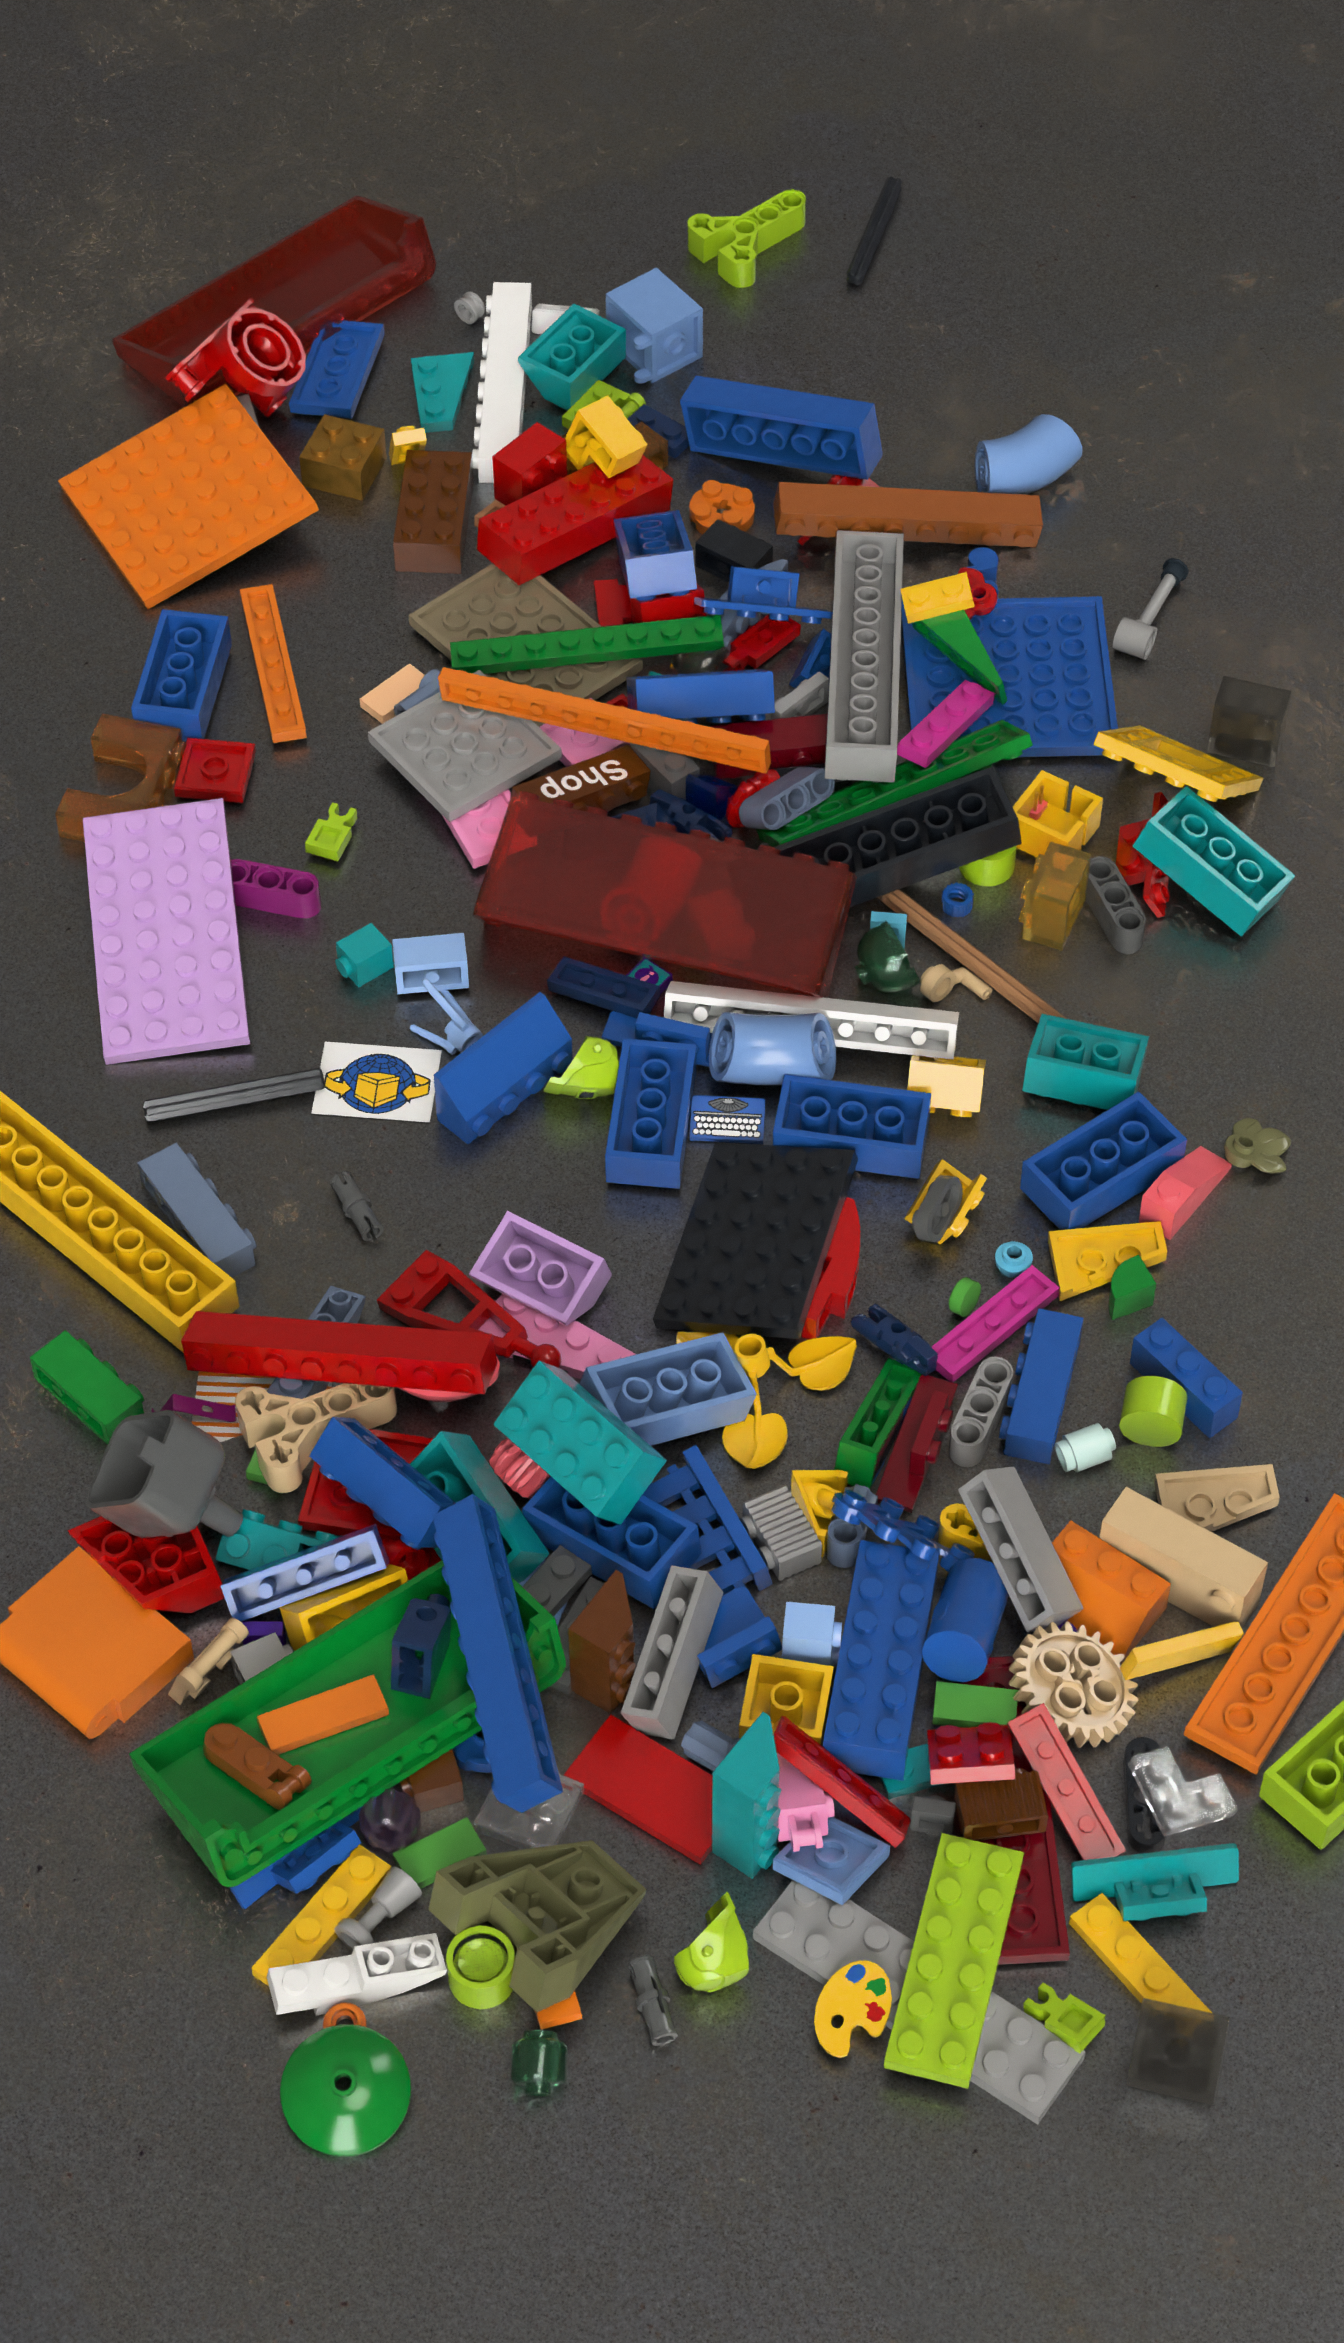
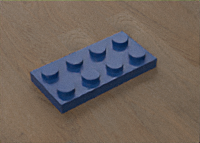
M322 319L306 359L305 371L297 382L289 401L290 412L318 416L326 414L338 418L352 419L384 338V325L379 323Z

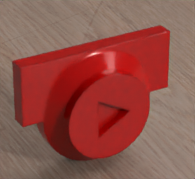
M618 579L594 580L598 624L604 627L632 623L631 604L627 586L619 585Z

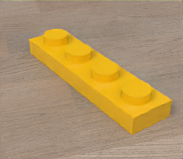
M358 1845L251 1967L253 1976L269 1986L267 1981L269 1968L319 1960L338 1938L334 1930L335 1926L342 1919H354L371 1900L392 1866L362 1845Z
M1103 1893L1070 1916L1069 1925L1181 2048L1214 2024L1216 2016L1129 1921H1123L1121 1913Z

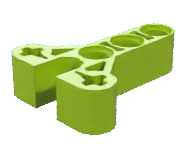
M788 189L741 216L712 217L708 214L693 215L687 222L688 250L703 263L718 255V275L734 287L747 288L753 285L756 280L757 255L805 226L806 196L799 190Z

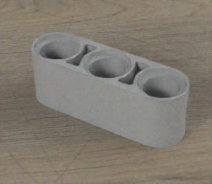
M988 1357L981 1362L952 1424L949 1456L955 1464L961 1467H973L980 1463L1007 1406L1013 1379V1368L1002 1357ZM962 1441H971L973 1443H964Z

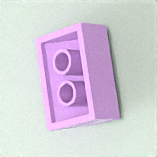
M507 1211L471 1269L469 1276L567 1326L594 1306L612 1274L604 1258Z

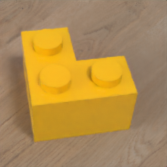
M608 395L579 409L565 437L567 458L577 470L596 462L608 478L638 464L648 445L642 434L632 426L624 416L621 408L615 405Z

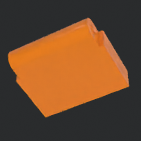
M80 1546L9 1606L10 1616L0 1624V1663L89 1739L98 1737L117 1719L125 1723L195 1660L191 1639L158 1611L144 1609Z

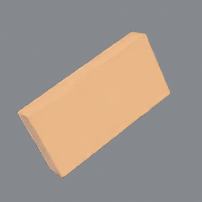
M409 663L359 699L360 707L380 723H385L395 717L394 706L419 688L424 674Z

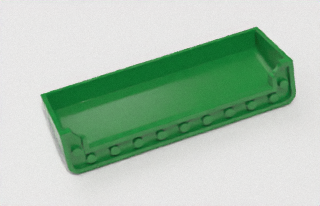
M443 1560L129 1753L136 1772L221 1885L234 1887L243 1883L482 1730L475 1717L476 1701L474 1693L467 1682V1662L458 1644L460 1632L457 1620L452 1612L450 1643L431 1698L427 1699L391 1689L392 1639L410 1601L415 1598L426 1600L430 1594H440L446 1597L449 1602L452 1601L449 1585L442 1574ZM512 1578L540 1693L559 1680L564 1673L566 1659L555 1617ZM415 1650V1656L421 1660L424 1652ZM373 1674L389 1708L388 1716L278 1755L292 1766L300 1765L305 1768L310 1774L312 1781L303 1792H295L292 1795V1801L281 1810L272 1807L212 1764L203 1752L205 1733L210 1727L221 1723L233 1724L267 1747L257 1722L258 1715Z

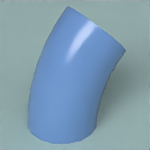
M1041 414L1035 416L1027 425L1010 435L993 440L979 441L975 453L977 492L1027 495L1053 483L1070 470L1081 458L1082 445L1079 437L1063 420L1053 415Z
M722 1013L715 1024L710 1041L709 1069L712 1078L720 1082L750 1085H782L784 1074L831 1080L836 1069V1045L830 1023L825 1015L821 1013L798 1015Z

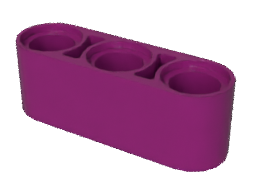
M231 859L236 906L297 918H311L321 910L319 882L314 874L242 859Z

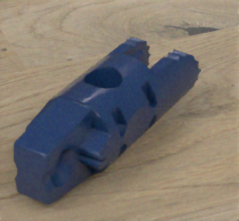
M658 789L650 796V804L658 803L677 827V832L693 842L699 844L701 839L707 836L721 840V842H725L732 837L733 833L730 827L685 799L676 797L661 789Z
M875 1303L868 1308V1318L863 1313H859L851 1318L850 1322L853 1329L900 1364H905L924 1376L936 1370L938 1353L930 1347L929 1343L921 1335Z

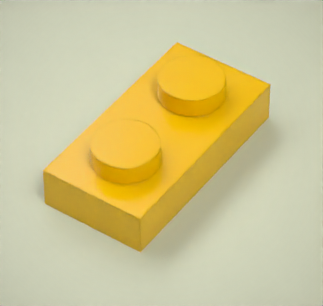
M404 426L397 429L396 433H392L389 447L391 465L405 463L407 450H425L427 439L424 428L416 429L415 426Z
M967 572L900 589L908 624L975 607Z

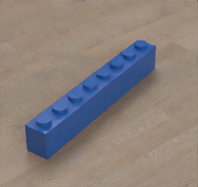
M472 1494L433 1515L436 1528L434 1540L442 1554L444 1563L442 1574L449 1585L452 1598L450 1609L457 1620L460 1632L458 1644L467 1662L468 1672L466 1673V1678L474 1693L477 1706L474 1710L475 1717L482 1727L485 1740L483 1752L490 1763L494 1779L491 1783L492 1791L500 1803L523 1813L562 1793L563 1789L495 1508Z

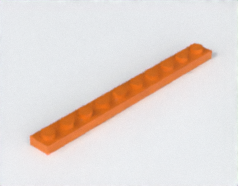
M443 667L438 676L441 697L444 701L767 774L771 765L769 740L761 739L757 736L743 735L721 728L695 724L690 721H681L658 714L632 710L624 706L610 705L592 699L566 695L561 692L543 690L526 684L521 685L503 681L495 677L472 674L463 670Z

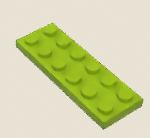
M941 1833L883 2068L969 2089L1024 1852Z

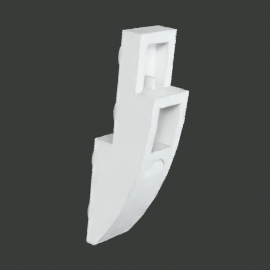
M432 1933L354 1946L352 1955L269 1968L267 1981L276 2015L314 2009L315 2016L326 2014L331 2007L339 2003L348 2002L356 2006H362L404 1993L445 1975L447 1969L437 1934Z

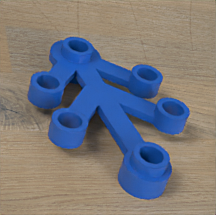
M845 1490L844 1494L835 1493L832 1498L834 1505L831 1511L840 1519L855 1525H859L862 1521L878 1537L892 1543L898 1539L913 1554L928 1561L932 1560L935 1552L938 1551L940 1552L939 1555L942 1556L939 1564L948 1572L957 1561L975 1556L972 1550L961 1544L954 1543L951 1548H947L931 1540L934 1539L938 1532L939 1524L929 1517L919 1515L915 1523L899 1520L904 1507L890 1498L884 1497L880 1505L866 1503L867 1500L863 1496L851 1490Z

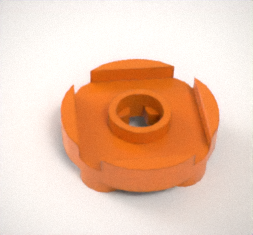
M716 480L706 481L702 485V489L698 490L690 500L689 518L691 522L693 521L696 524V530L701 534H704L717 519L746 532L750 529L755 519V504L752 491L748 488L720 483ZM718 509H726L723 513L717 512Z

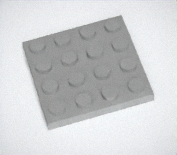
M480 670L473 673L481 676H486ZM441 691L368 731L369 742L449 822L562 758V749L532 720L444 701L441 697Z

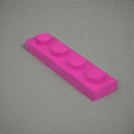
M964 680L898 742L897 755L927 768L993 704L995 693L977 683Z
M1031 1265L931 1347L938 1353L936 1371L948 1381L954 1383L1037 1314L1038 1308L1044 1309L1059 1296L1060 1287Z

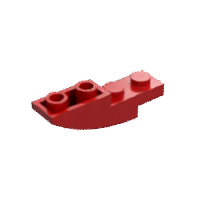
M847 1197L844 1202L803 1327L801 1337L807 1340L819 1337L830 1314L845 1319L854 1296L860 1260V1223L855 1200Z

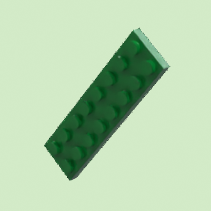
M1004 720L997 721L956 739L927 768L907 760L896 765L895 782L859 781L833 792L826 800L779 829H756L758 837L773 848L957 780L969 773H976L992 767V763L999 760L1017 758L1023 754L1022 750L1033 746L1030 734Z

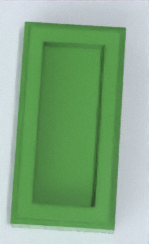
M936 1681L932 1724L954 1725L963 1728L978 1727L988 1722L1007 1725V1722L1016 1718L1018 1701H1014L1013 1697L1018 1690Z
M468 1817L394 1852L393 1860L397 1867L411 1876L420 1889L434 1883L436 1871L468 1857L487 1855V1851Z

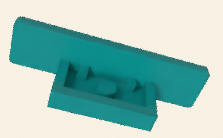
M243 1509V1521L240 1528L230 1537L222 1535L215 1560L251 1570L303 1550L304 1544L314 1547L339 1538V1536L317 1530L315 1537L301 1533L302 1525L285 1520H280L278 1526L264 1522L265 1514Z
M1235 1843L1090 1859L1071 1863V1891L1074 1901L1093 1900L1101 1893L1107 1898L1115 1897L1123 1921H1145L1155 1917L1187 1916L1192 1913L1206 1912L1207 1896L1203 1887L1231 1884L1239 1881V1850Z

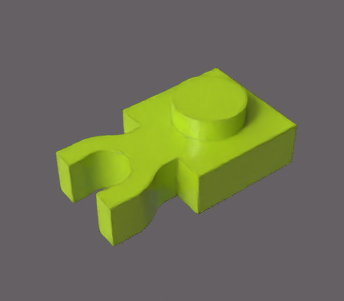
M332 802L328 810V820H317L305 842L306 853L339 861L352 837L351 827L357 820V809L350 807L346 815L339 816V804Z
M1044 1982L1038 1987V1998L1045 2003L1039 2004L1028 1998L1023 2005V2012L1036 2020L1045 2021L1046 2029L1078 2053H1081L1105 2026V2015L1072 1994H1069L1064 2001L1056 1995L1054 1989Z

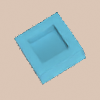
M872 911L869 946L905 949L907 914Z

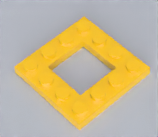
M1140 725L1099 731L1093 744L1102 748V754L1108 758L1122 761L1123 758L1135 762L1133 767L1136 770L1153 775L1154 771L1166 776L1165 781L1179 788H1184L1186 785L1198 789V796L1213 802H1217L1218 798L1226 800L1228 797L1236 798L1237 795L1245 796L1246 793L1259 791L1263 781V777Z

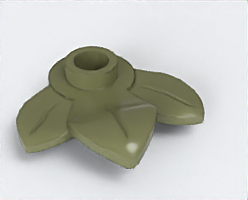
M1244 1118L1234 1124L1232 1135L1228 1136L1224 1143L1225 1158L1236 1167L1247 1168L1253 1165L1265 1173H1282L1287 1168L1279 1156L1288 1150L1291 1145V1139L1278 1129H1262L1257 1119Z

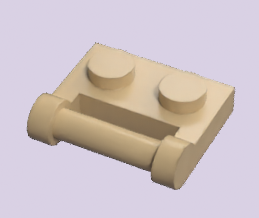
M230 1618L219 1634L200 1655L179 1673L168 1695L179 1705L189 1695L196 1699L211 1681L206 1676L215 1667H218L220 1670L224 1669L232 1660L230 1651L233 1650L234 1644H240L249 1635L245 1625L236 1618Z

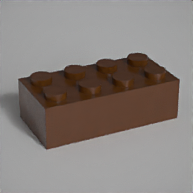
M407 450L393 540L395 571L462 573L474 483L472 452Z

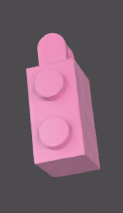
M777 1753L780 1768L779 1788H781L778 1806L781 1809L778 1817V1828L780 1829L778 1841H790L793 1852L800 1851V1847L815 1845L816 1849L823 1848L822 1836L828 1835V1818L835 1816L833 1797L827 1792L824 1793L821 1787Z

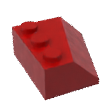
M100 1516L68 1530L69 1535L144 1609L193 1613L225 1599L220 1587L222 1581L198 1526L188 1533L175 1534L172 1537L156 1536L141 1538L128 1533Z

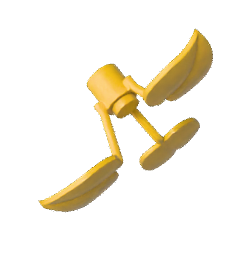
M677 1332L676 1344L718 1333ZM724 1333L737 1360L743 1367L757 1393L753 1402L754 1415L748 1414L745 1421L726 1425L723 1430L722 1440L728 1455L745 1468H759L776 1459L787 1443L788 1429L783 1417L776 1413L762 1415L757 1378L762 1377L770 1367V1360L791 1377L799 1375L804 1387L818 1391L829 1390L841 1384L847 1377L857 1347L856 1339L830 1336L803 1341L789 1352L788 1360L791 1365L790 1367L775 1354L773 1347H766V1343L761 1336L746 1334L738 1338L735 1334Z

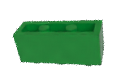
M64 1330L30 1357L34 1378L107 1445L114 1430L122 1420L129 1416L144 1414L142 1404L144 1397L139 1389L131 1383L126 1385L119 1378L115 1368L108 1361L101 1362L97 1359L91 1347L82 1338L76 1340L70 1333Z

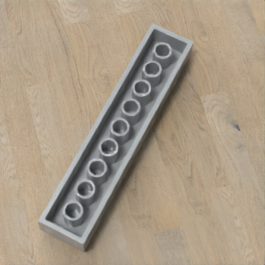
M837 530L824 779L895 782L902 607L900 589L902 588L904 534Z

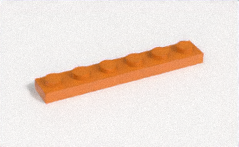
M273 584L240 589L242 607L272 742L279 743L307 738Z

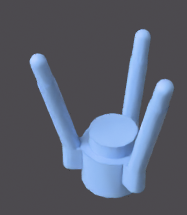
M422 980V985L452 1020L445 1027L444 1032L447 1034V1040L414 1024L410 1026V1030L443 1047L451 1055L455 1054L457 1050L462 1053L479 1040L483 1034L471 1022L448 990H441L439 992L429 980Z

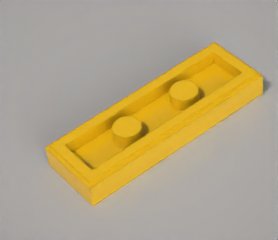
M1234 1621L1136 1647L1131 1650L1121 1664L1120 1670L1125 1680L1226 1654L1233 1650L1244 1633L1239 1622Z

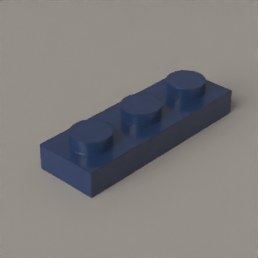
M563 956L547 980L549 991L634 1018L638 1017L639 1012L649 1014L661 996L658 985Z

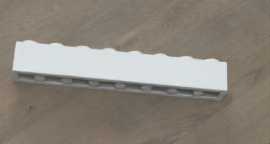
M493 282L492 295H487L486 314L491 315L484 319V335L489 337L483 338L482 356L487 358V360H481L480 378L484 379L485 382H479L478 400L483 402V404H477L476 423L481 424V427H475L474 445L479 446V449H473L472 451L473 469H478L479 483H494L492 456L522 434L527 374L518 363V357L529 347L532 316L531 283Z
M671 981L667 988L664 1006V1018L710 1028V1033L713 1032L718 1018L725 1012L753 1015L821 1013L825 1015L830 1023L836 1047L954 1059L959 1012L675 981Z

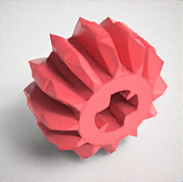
M508 1437L502 1440L495 1448L489 1460L495 1474L510 1486L513 1491L515 1490L522 1497L531 1499L551 1477Z

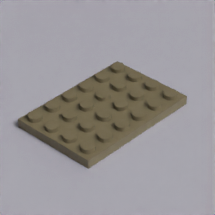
M493 563L408 615L409 625L450 660V642L602 627L541 575L519 586ZM640 658L488 673L485 675L521 685L526 684L543 690L596 700L626 681V677H632L643 670V661ZM533 721L538 727L545 724Z

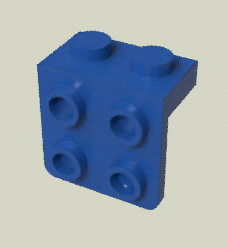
M739 1586L722 1596L705 1649L697 1655L700 1662L699 1667L711 1687L714 1688L750 1668L753 1654L772 1656L782 1650V1644L777 1629L770 1617H764L749 1590L744 1586Z

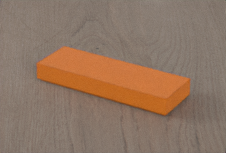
M373 1674L258 1715L257 1722L268 1749L280 1755L388 1716L389 1708Z

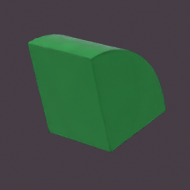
M1139 1255L1121 1263L1112 1276L1108 1301V1311L1112 1320L1153 1306L1156 1282Z

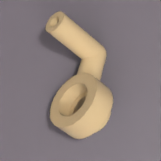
M943 964L931 966L922 974L920 979V992L932 1002H939L950 993L953 986L958 983H962L983 1000H986L992 993L991 987L963 967L951 971Z

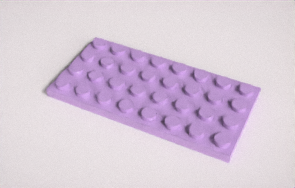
M223 798L83 818L105 1064L109 1065L250 1044Z

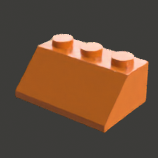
M1070 1520L1052 1542L1084 1607L1083 1610L1067 1621L1072 1623L1076 1630L1081 1625H1085L1086 1634L1089 1637H1092L1097 1631L1100 1632L1099 1642L1102 1645L1112 1641L1114 1645L1110 1652L1113 1655H1125L1121 1662L1122 1664L1131 1650L1136 1647L1166 1610L1171 1583Z

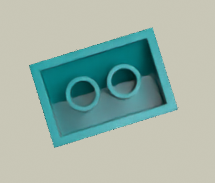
M573 304L518 357V363L545 400L568 411L598 380L603 381L626 358V329L583 307Z
M1041 1014L1027 1057L1022 1091L1041 1097H1051L1078 1105L1083 1104L1109 1110L1137 1093L1149 1036Z

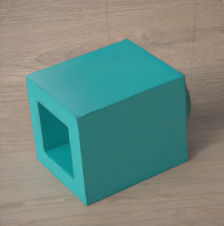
M372 923L336 942V967L344 978L349 977L358 988L394 968L392 944Z

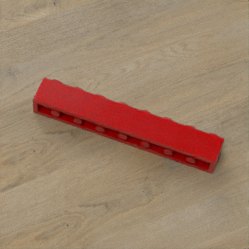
M196 1311L181 1340L187 1370L485 1395L497 1366L493 1334Z

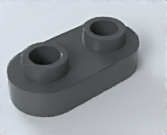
M940 1175L931 1183L927 1195L912 1218V1228L918 1239L930 1242L941 1240L962 1201L963 1189L959 1178Z

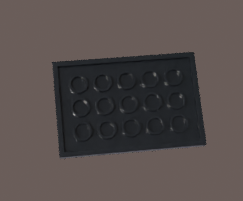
M715 1142L653 1317L656 1328L712 1333L723 1332L739 1335L757 1334L767 1337L800 1339L858 1162L855 1150Z

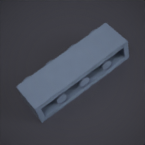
M176 1142L138 1162L141 1185L178 1235L230 1277H234L255 1266L253 1250L257 1248L254 1237L247 1228L243 1230L237 1224L238 1220L234 1210L228 1203L222 1204L218 1198V1191L210 1178L204 1179L201 1176L198 1163L191 1153L185 1154Z

